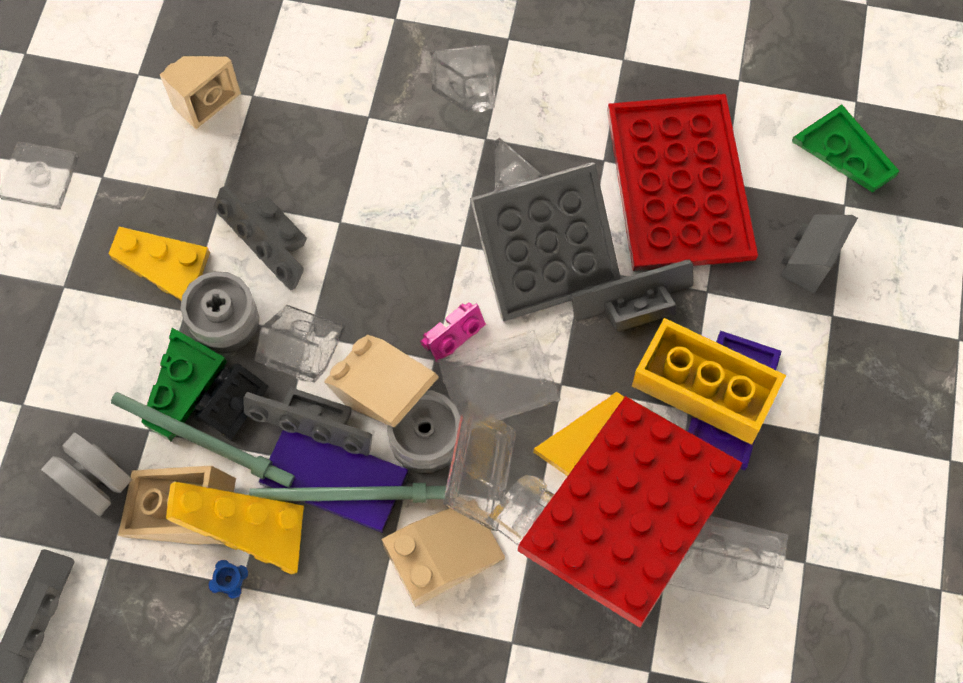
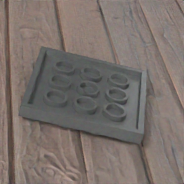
M587 163L470 198L499 314L503 321L571 301L572 294L621 279L595 163Z

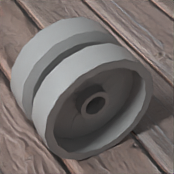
M210 272L199 276L191 282L182 295L180 309L183 320L189 328L191 335L197 342L216 353H230L241 349L252 340L258 330L259 314L249 287L240 277L229 272Z
M427 390L395 428L390 425L387 426L389 443L394 457L405 468L417 473H433L448 466L456 458L461 446V417L456 406L445 395L433 390Z
M74 432L62 446L64 452L76 463L71 466L62 458L53 456L41 470L100 517L111 505V500L98 486L102 483L111 491L121 493L132 479L117 466L118 463L95 444L91 445Z

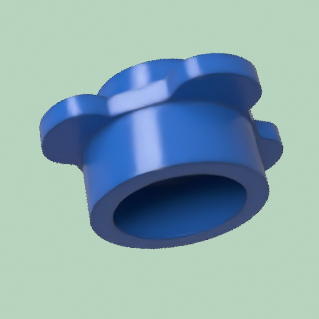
M227 560L218 561L215 565L216 569L212 580L208 584L210 591L213 593H226L231 599L238 598L242 593L240 587L243 579L248 577L247 568L243 565L236 567ZM227 576H231L230 582L225 581Z

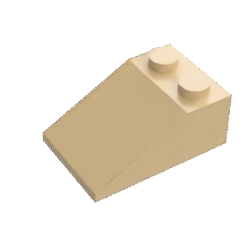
M366 335L353 345L352 351L343 361L333 366L330 375L324 383L346 406L352 407V410L395 428L439 377L435 372L383 339Z
M214 466L132 470V480L129 483L118 536L196 545L224 544V542L211 536L205 537L166 519L170 484L180 482L234 492L235 477Z
M473 499L413 522L382 538L384 549L415 607L505 559L502 550Z

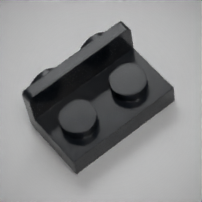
M238 363L231 365L229 368L224 366L213 380L217 384L210 394L205 392L194 406L198 411L193 418L198 422H204L228 440H232L248 417L244 414L243 398L246 392L262 397L269 388L266 383Z

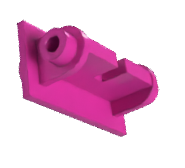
M470 302L466 305L460 304L456 310L445 318L449 326L445 327L439 322L430 331L423 334L424 338L420 343L427 351L431 350L437 363L451 355L459 346L477 334L486 325L477 303L475 305H472Z

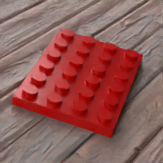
M726 94L608 103L607 114L632 270H654L688 259L691 260L693 266L755 261L758 257Z
M625 396L518 544L517 551L641 628L743 463Z

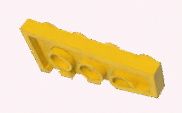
M180 482L170 484L167 520L205 537L211 536L224 542L223 545L253 555L255 559L264 563L274 564L280 567L282 571L291 575L298 572L304 505Z

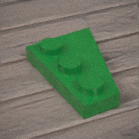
M842 104L796 134L792 139L794 144L872 193L895 178L899 173L896 166Z
M172 328L166 354H163L160 362L161 370L156 384L152 387L146 406L185 423L195 409V404L210 388L216 375L226 365L227 360L222 355ZM145 419L141 421L145 427L170 442L176 436V434Z

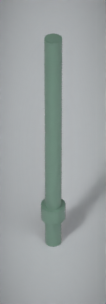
M116 392L111 399V404L250 469L251 474L263 480L267 477L288 488L294 481L295 475L273 466V461L262 456L256 458L119 392Z
M426 482L413 483L412 486L250 488L249 495L277 501L413 500V503H427V499H453V485L427 486Z

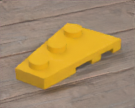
M119 226L108 254L112 260L141 278L144 277L165 293H169L182 301V295L189 284L203 275L210 251L208 247Z
M615 392L535 447L533 453L568 476L624 396Z

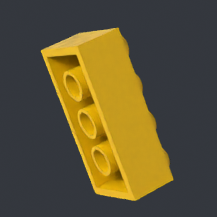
M664 318L635 371L632 387L752 445L786 375Z

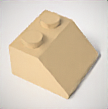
M183 56L175 63L168 65L160 74L172 107L195 129L199 128L241 94L232 62L228 57Z

